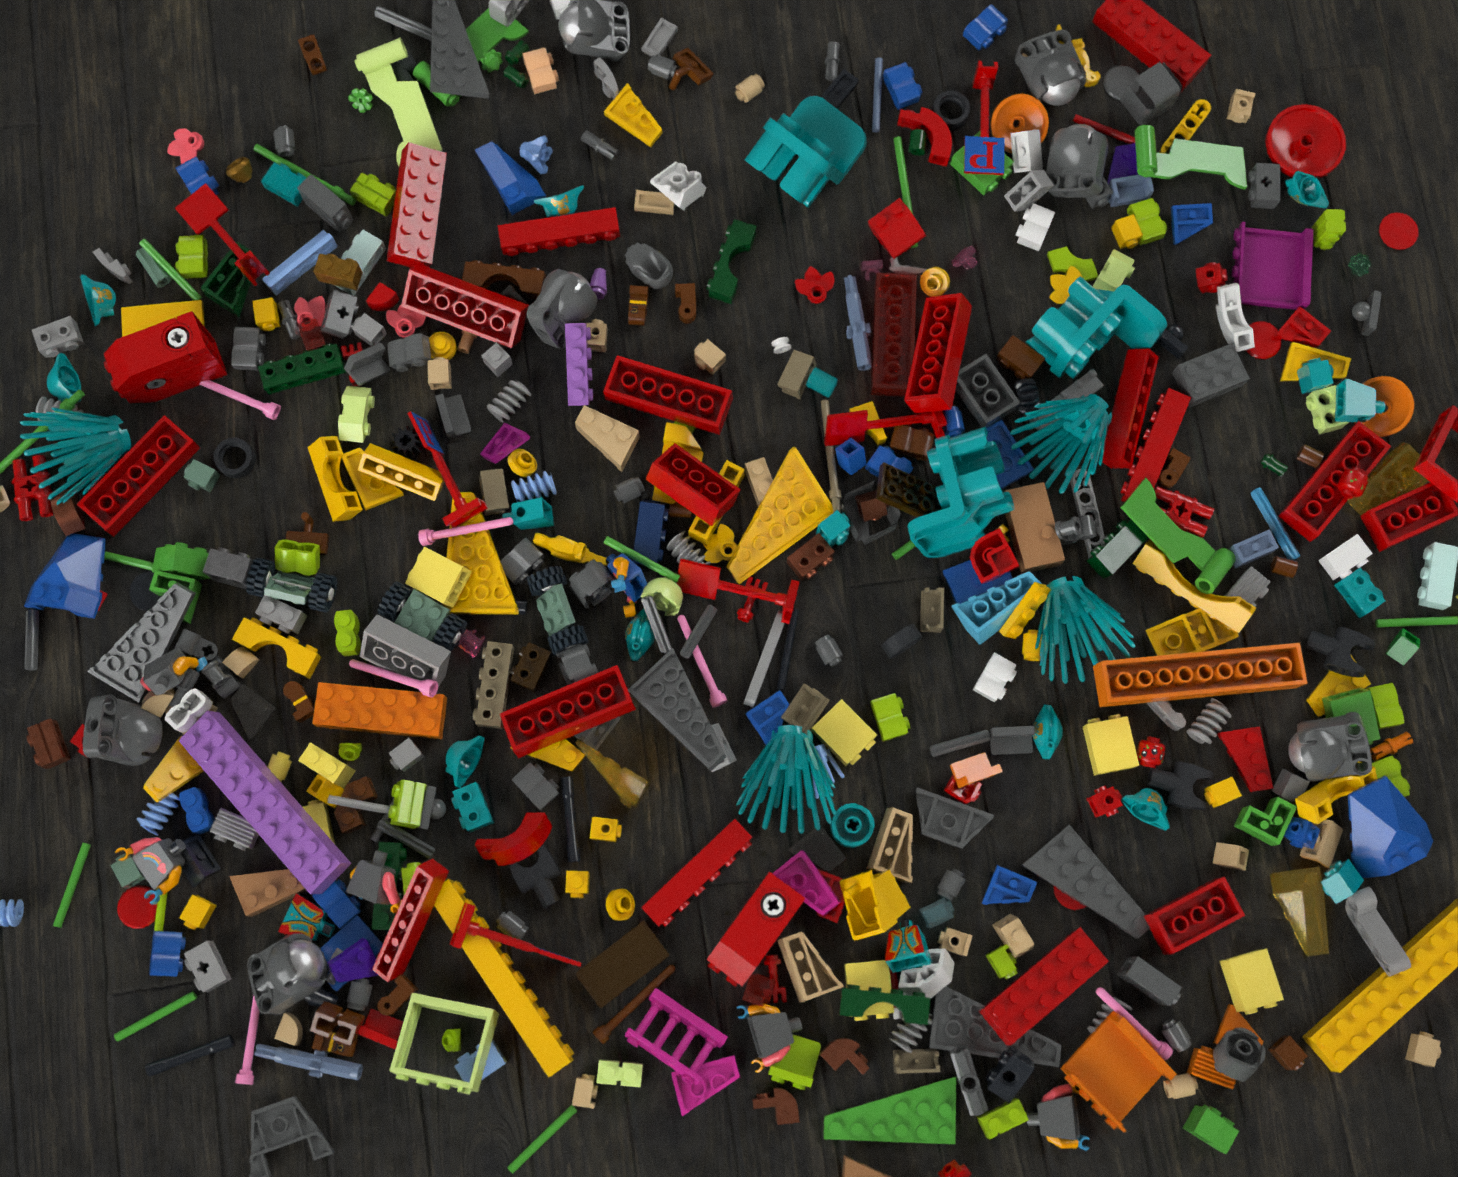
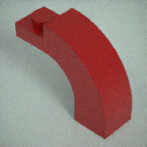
M921 107L920 114L912 110H900L898 126L921 129L927 132V137L931 144L928 162L947 166L952 149V137L945 121L938 114L924 107Z
M526 813L521 825L515 832L500 839H477L475 847L483 859H494L498 866L514 864L537 851L548 838L553 826L545 813Z

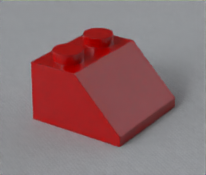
M900 198L867 221L872 233L893 259L926 237L916 218Z

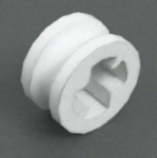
M788 337L778 338L771 343L775 347V354L784 353L791 349V345L788 344Z

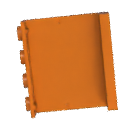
M1112 1011L1060 1068L1066 1074L1064 1079L1073 1087L1077 1086L1080 1089L1078 1091L1080 1096L1087 1102L1091 1100L1093 1103L1091 1107L1099 1115L1104 1114L1107 1117L1105 1122L1114 1130L1119 1128L1124 1133L1127 1130L1122 1126V1119L1162 1075L1169 1080H1172L1177 1075L1134 1027L1115 1011Z

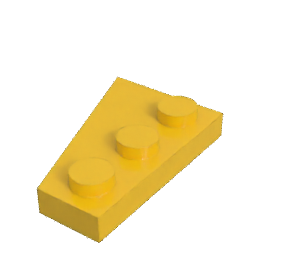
M628 83L604 111L606 117L649 147H652L662 134V128L650 112L645 109L638 96L636 97Z
M1329 670L1306 700L1316 715L1320 717L1325 714L1323 697L1357 688H1366L1371 682L1366 675L1357 678L1341 675Z
M182 735L144 784V790L157 803L204 771L179 742Z
M566 739L528 754V756L571 772L574 771L586 756Z

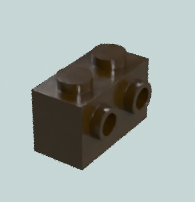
M528 642L527 646H523L520 650L518 657L521 659L518 665H514L510 672L511 681L536 693L553 656L552 653Z

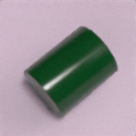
M921 129L911 131L908 152H911L912 155L920 156L925 154L926 131Z

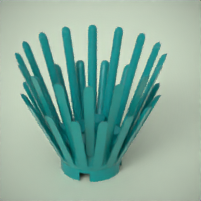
M1089 394L1087 397L1081 395L1079 398L1046 401L1047 403L1038 404L1034 407L1049 408L1025 413L1026 417L1015 420L1016 423L1057 412L1010 432L1011 435H1015L1059 419L1011 446V449L1015 450L1028 442L1033 445L1054 433L1018 460V464L1023 465L1037 453H1039L1038 458H1043L1053 450L1030 473L1029 477L1034 479L1063 449L1050 466L1054 471L1045 483L1046 489L1051 486L1077 448L1078 450L1065 472L1066 478L1059 493L1065 492L1088 446L1089 449L1076 481L1074 493L1080 487L1088 464L1089 468L1084 481L1085 486L1088 484L1090 474L1093 475L1095 473L1098 457L1099 465L1101 466L1107 427L1111 423L1112 413L1108 415L1106 411L1109 407L1108 404L1095 394Z
M51 407L52 410L62 413L30 412L23 414L26 417L39 418L44 421H21V425L48 426L49 431L21 434L20 438L46 437L48 441L70 439L24 451L25 456L56 450L51 452V456H61L32 467L30 469L31 473H36L64 462V465L58 468L60 473L41 482L39 488L42 489L83 467L68 477L65 484L49 494L48 499H53L88 474L58 499L57 505L61 502L65 503L92 481L83 490L84 495L121 456L131 449L128 430H122L118 426V424L123 423L118 416L104 417Z
M1072 576L1074 581H1067L1066 577H1061L1047 585L1051 591L1044 602L1035 649L1039 647L1042 634L1040 647L1041 674L1044 675L1049 648V679L1053 681L1055 645L1059 644L1062 681L1065 684L1068 682L1066 661L1070 660L1067 632L1081 682L1085 681V675L1080 655L1082 658L1087 656L1084 644L1093 666L1099 663L1087 632L1098 651L1104 650L1109 660H1116L1092 618L1126 658H1130L1129 652L1110 628L1113 627L1131 647H1135V644L1130 639L1134 638L1133 635L1114 618L1116 617L1120 622L1124 623L1125 620L1119 616L1120 613L1085 587L1082 579L1077 576Z
M782 725L778 727V733H775L774 730L772 731L771 740L742 778H746L742 784V787L746 786L736 805L741 804L746 793L747 796L739 810V815L744 812L754 790L757 789L765 773L748 817V823L753 822L759 804L764 801L769 786H772L762 824L764 830L768 828L773 806L778 808L780 805L784 783L780 832H786L791 787V809L795 810L797 808L799 833H803L805 830L802 792L803 776L807 806L812 809L815 829L819 830L820 821L811 779V768L826 820L831 824L832 821L825 797H827L832 813L836 816L835 805L832 800L834 794L831 786L833 788L835 786L813 744L811 731L808 730L807 734L802 733V727L797 725Z

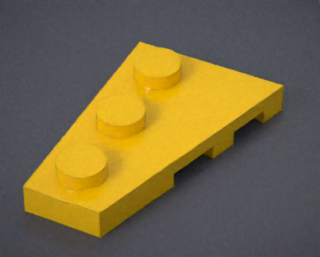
M1292 342L1280 381H1299L1297 370L1303 367L1302 364L1308 363L1309 360L1320 358L1321 361L1328 360L1334 371L1332 379L1346 378L1351 358Z
M361 448L343 454L342 460L365 511L403 496V492L395 485L358 470L364 452Z

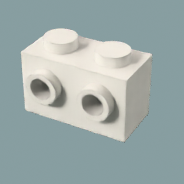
M1356 534L1318 561L1333 580L1339 576L1341 579H1344L1353 573L1350 570L1354 566L1360 568L1369 562L1367 557L1373 553L1360 536Z

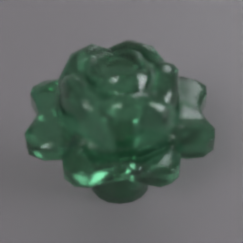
M1360 252L1350 258L1351 262H1349L1348 266L1351 268L1353 275L1357 274L1358 277H1362L1364 274L1369 273V268L1372 264L1368 259V255H1363Z

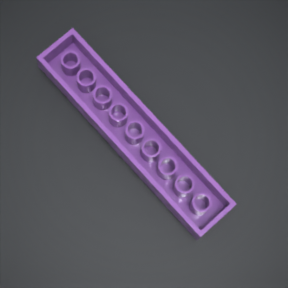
M207 710L179 739L183 747L310 894H322L351 864L220 712Z

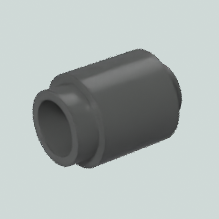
M652 55L648 63V70L654 75L670 80L674 76L675 71L678 70V66H676V61L660 55Z
M279 126L274 131L275 150L280 157H291L295 151L294 131L288 126Z
M632 477L615 485L616 490L613 491L618 502L622 501L625 504L641 496L645 489L639 477Z
M826 635L815 642L816 650L825 666L830 664L833 667L842 661L841 657L843 654L834 638H831L830 635Z
M954 868L951 871L946 870L937 887L939 889L937 894L952 902L965 882L964 874Z
M511 911L508 913L503 912L496 921L498 923L497 929L502 933L520 940L529 929L526 923Z
M361 978L351 981L347 997L348 1008L365 1010V1006H368L373 985L369 984L370 980Z
M1171 1018L1162 1024V1034L1177 1053L1186 1050L1192 1045L1191 1037L1179 1019L1174 1020Z

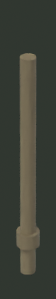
M828 400L821 401L824 436L827 415H830ZM834 445L826 446L831 489L829 491V499L832 501L833 513L838 510L841 514L840 500L842 496L841 490L838 488Z

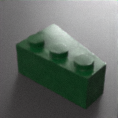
M236 241L237 245L242 249V251L245 254L250 250L238 241ZM230 249L202 285L201 289L209 299L239 318L251 282L235 265L239 258Z

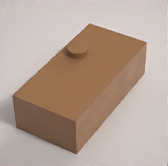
M1044 482L1005 490L1004 492H1009L1012 495L1015 507L1014 511L1007 512L1005 515L1021 574L1028 571L1033 572L1060 566L1065 561L1060 539L1055 531V520Z

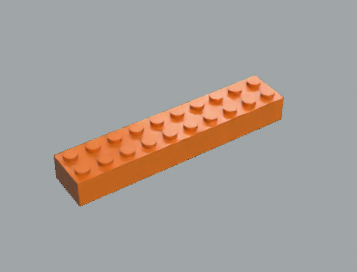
M1300 643L1100 661L1093 666L1100 707L1295 689L1308 684Z

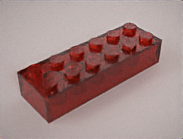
M876 274L874 284L871 395L903 397L906 395L915 347L917 275Z

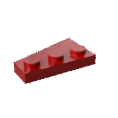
M1260 726L1217 733L1219 739L1226 746L1229 756L1232 757L1238 767V772L1249 791L1273 789Z

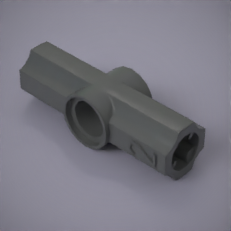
M967 1046L954 1048L949 1053L970 1116L984 1114L988 1108ZM967 1077L974 1078V1081L969 1085L963 1083Z

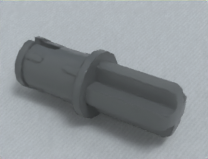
M829 42L827 46L825 78L828 81L837 78V69L840 64V59L838 58L840 44L838 42Z
M585 131L582 134L581 140L594 148L596 153L600 152L611 161L615 159L614 155L617 156L619 150L606 143L605 139H600L589 131Z
M285 300L286 305L284 301H281L277 304V307L283 318L282 324L286 326L291 339H298L302 334L296 321L297 316L292 311L290 301Z
M188 669L180 685L176 686L177 690L169 703L170 706L174 707L180 704L183 696L192 690L200 676L199 672Z

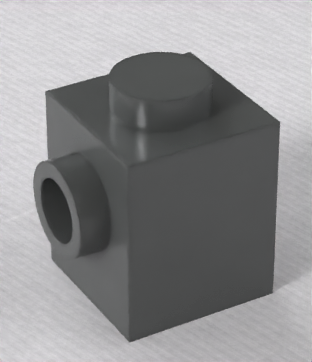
M1282 769L1272 791L1289 803L1291 801L1296 803L1295 799L1305 793L1310 781Z

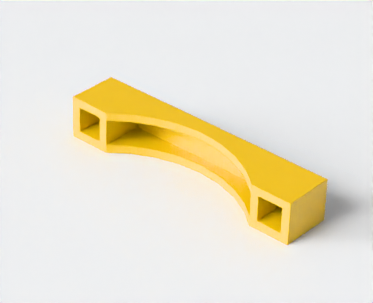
M1151 539L1145 544L1133 562L1140 572L1149 574L1158 584L1166 585L1175 595L1186 598L1192 606L1201 608L1210 618L1218 619L1230 631L1239 633L1256 609L1255 606L1239 596L1228 597L1200 592L1180 574L1175 565Z

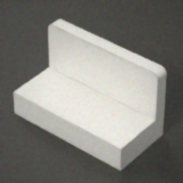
M1039 129L1010 133L1014 173L1043 169Z

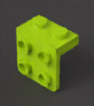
M793 1035L794 1043L790 1044L789 1052L780 1062L770 1066L768 1074L772 1075L771 1080L784 1084V1081L788 1080L793 1082V1087L805 1090L806 1086L810 1088L812 1086V1077L821 1045L819 1042Z

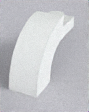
M1233 283L1217 287L1219 304L1216 305V311L1222 333L1228 345L1232 343L1236 352L1254 348L1253 328L1247 324L1242 312L1239 284Z

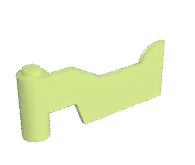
M398 38L357 54V59L354 61L358 71H363L371 91L392 108L403 138V142L398 146L396 154L398 166L400 167L401 152L408 142L443 151L418 81L397 82L391 63L408 57L402 39Z

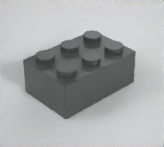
M1232 343L1179 364L1172 372L1181 393L1191 397L1188 404L1189 408L1240 388L1250 379Z
M987 354L959 370L955 391L981 428L990 427L1018 408L1020 401Z

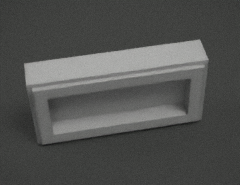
M660 18L642 46V52L650 56H661L677 32L678 26Z

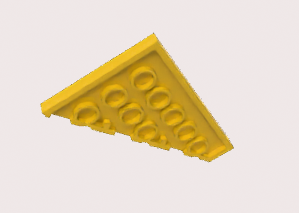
M792 447L789 450L726 566L738 584H741L833 514L831 502L797 448Z
M460 492L467 503L476 498V495L472 492ZM453 498L451 513L456 510ZM482 512L458 527L485 522ZM489 530L448 537L446 558L472 571L454 607L452 608L442 603L443 606L451 610L449 614H519Z

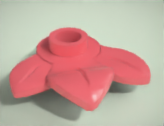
M184 128L178 129L174 132L176 140L169 144L167 153L172 156H180L181 164L197 157V152L204 147L203 137L197 132H190Z
M323 296L313 298L309 302L301 297L297 299L294 310L298 315L296 321L301 330L310 331L315 326L322 325L325 314ZM310 319L308 324H304V321Z
M400 305L397 311L387 310L386 320L390 326L395 328L398 336L406 338L413 335L415 329L424 324L426 316ZM403 327H409L407 331H402Z

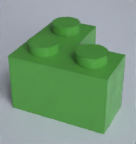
M185 543L165 544V547L156 548L152 572L155 573V570L197 580L210 579L203 573L209 553H206L207 550L203 548H188V544Z
M155 570L149 590L156 595L163 596L175 583H180L196 593L182 621L191 624L202 584L196 579Z
M1280 797L1270 799L1264 812L1249 805L1241 809L1234 827L1270 846L1280 845L1297 806Z
M1195 1105L1183 1126V1129L1224 1154L1228 1153L1239 1133L1233 1127L1235 1123L1225 1117L1221 1118V1112L1206 1105H1203V1107Z

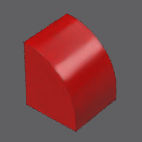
M379 282L366 302L372 310L385 311L394 307L399 301V297L395 291Z

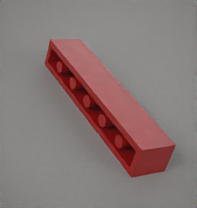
M616 207L498 225L503 255L515 256L521 252L534 253L540 249L553 250L559 246L573 247L579 243L592 244L604 239L611 241L620 237Z
M1149 348L1128 349L1124 360V367L1119 380L1117 395L1115 396L1112 420L1106 433L1102 463L1111 469L1132 468L1159 358Z
M1170 388L1164 394H1160L1156 403L1159 405L1158 410L1153 411L1149 422H1152L1150 429L1146 428L1142 439L1145 440L1143 446H1139L1135 453L1136 463L1132 464V468L1128 470L1129 480L1124 482L1121 487V501L1125 502L1144 478L1148 479L1153 489L1155 488L1191 397Z
M734 819L641 908L659 927L662 924L666 927L674 919L672 915L677 910L682 912L690 904L688 899L691 896L695 895L697 897L706 889L703 885L708 880L713 882L721 874L719 870L724 865L728 868L736 860L734 855L740 850L745 852L752 845L750 842L752 836Z
M434 859L416 867L372 968L374 972L387 982L404 974L448 875L449 870Z

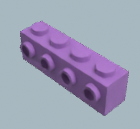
M587 323L565 324L568 406L590 405V401H593V389H589V380H592V368L588 367V360H592L591 348H588V340H591V328L587 327Z

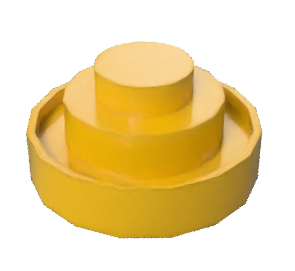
M931 267L923 272L920 278L921 289L931 297L941 296L949 288V275L940 267Z
M436 332L429 338L432 359L442 357L450 360L453 358L457 350L453 336L446 332Z
M515 449L508 456L510 468L521 477L531 476L537 469L535 458L524 449Z
M623 888L612 890L606 898V909L609 916L617 921L626 920L632 916L635 903L631 893Z

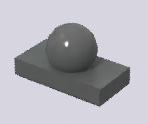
M1373 291L1367 298V302H1358L1353 306L1352 316L1358 321H1364L1362 335L1369 336L1377 328L1382 295L1379 291Z
M426 785L421 822L418 828L428 829L430 818L440 819L446 813L445 803L441 799L434 798L436 787Z

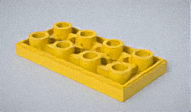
M202 300L121 307L122 337L174 317L176 318L190 311H193L205 326L204 303Z

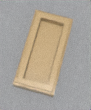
M636 190L634 211L673 215L675 203L662 192Z

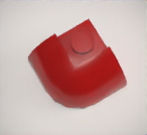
M1000 528L978 539L971 549V564L981 584L993 581L1020 566Z

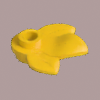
M1070 266L1066 276L1060 274L1050 276V282L1055 291L1052 292L1049 298L1053 302L1063 304L1070 296L1068 288L1079 276L1082 277L1079 270Z
M720 524L717 534L712 535L707 546L704 545L708 550L704 554L706 556L705 560L711 563H718L722 560L730 561L737 548V544L734 542V533L728 526ZM731 548L732 553L726 554L725 549Z

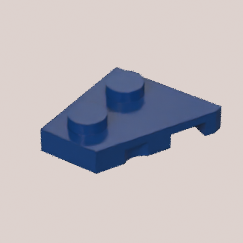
M1212 203L1173 205L1171 207L1173 245L1182 242L1213 223Z
M780 690L745 713L765 745L771 740L772 731L774 730L777 733L778 727L782 726L784 720L781 717L790 705Z
M996 865L981 903L988 905L993 903L1029 902L1037 881Z

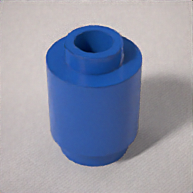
M952 406L951 410H943V415L947 422V425L944 426L945 435H949L951 438L961 435L965 431L962 412L959 411L957 406Z

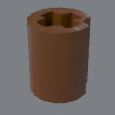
M1303 444L1296 459L1317 468L1323 459L1324 453Z
M678 502L670 504V517L691 518L692 512Z
M1275 556L1271 564V573L1293 578L1298 568V562Z

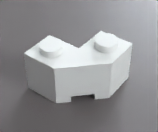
M946 948L928 949L932 964L901 972L898 988L904 991L903 995L912 996V992L925 993V997L931 999L952 981L955 963Z

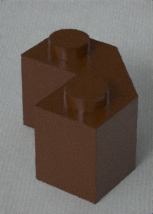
M365 776L347 784L341 797L370 802L377 799L378 795L372 780ZM337 805L334 814L342 833L349 834L367 826L360 809Z

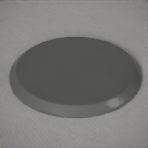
M1114 66L1107 71L1104 77V88L1112 98L1121 100L1127 85L1137 96L1142 87L1135 78L1140 74L1130 66Z

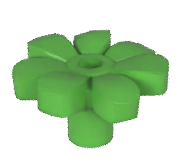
M358 88L353 89L352 94L348 96L349 101L354 102L352 104L353 108L357 109L359 107V112L361 113L370 110L373 106L370 103L373 100L372 95L363 88L360 91Z

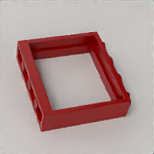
M1452 405L1440 413L1413 469L1458 503V480L1435 463L1450 429L1452 428L1458 433V408Z

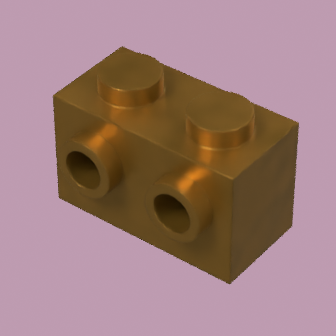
M319 253L313 271L318 281L356 291L363 273L357 261L350 258L343 260L330 253L326 255Z

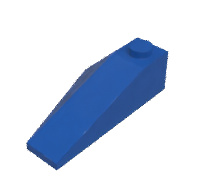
M493 141L475 150L511 215L535 204L534 200L546 198L538 181Z

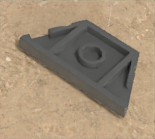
M917 787L915 790L921 835L962 849L994 817L993 814Z

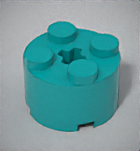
M856 803L841 806L836 811V816L833 815L830 824L831 834L835 841L841 846L856 848L866 843L874 830V818L871 812ZM850 820L852 823H857L855 831L847 828Z

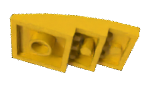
M1201 608L1145 630L1157 656L1205 652L1239 637L1236 631H1230L1218 619L1210 618Z

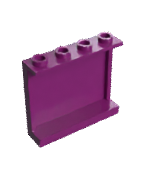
M1242 222L1238 229L1234 231L1233 239L1236 241V247L1233 250L1235 265L1232 268L1234 283L1239 284L1241 304L1295 310L1300 306L1305 310L1311 301L1313 229L1305 228L1302 233L1247 228L1245 227V222Z

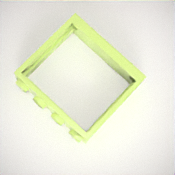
M412 993L390 1072L396 1074V1079L403 1081L413 1078L417 1079L416 1083L429 1086L430 1082L437 1083L436 1087L449 1090L451 1086L458 1088L457 1091L464 1094H470L471 1091L478 1092L499 1013L490 1008ZM422 1007L486 1020L470 1082L405 1069Z

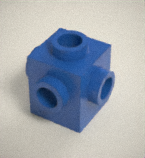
M1292 817L1284 837L1290 840V844L1297 848L1306 847L1314 849L1320 829L1308 820Z

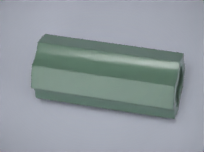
M143 247L137 250L135 255L155 285L161 288L169 284L172 277Z

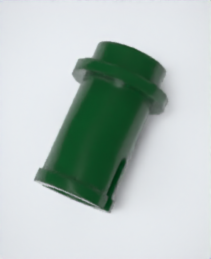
M520 40L511 51L508 50L506 52L505 59L509 64H517L523 53L529 51L527 44L523 46L524 41Z
M511 65L505 68L504 77L516 83L518 88L527 86L529 82L527 74L520 73Z
M1266 453L1260 461L1263 465L1262 467H1267L1281 477L1286 472L1288 466L1275 459L1273 454L1269 455Z

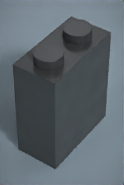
M310 174L297 187L305 204L338 233L348 229L353 218L346 203Z
M1138 956L1128 957L1117 973L1119 977L1159 1005L1171 1006L1181 996V993H1179L1182 989L1181 986Z

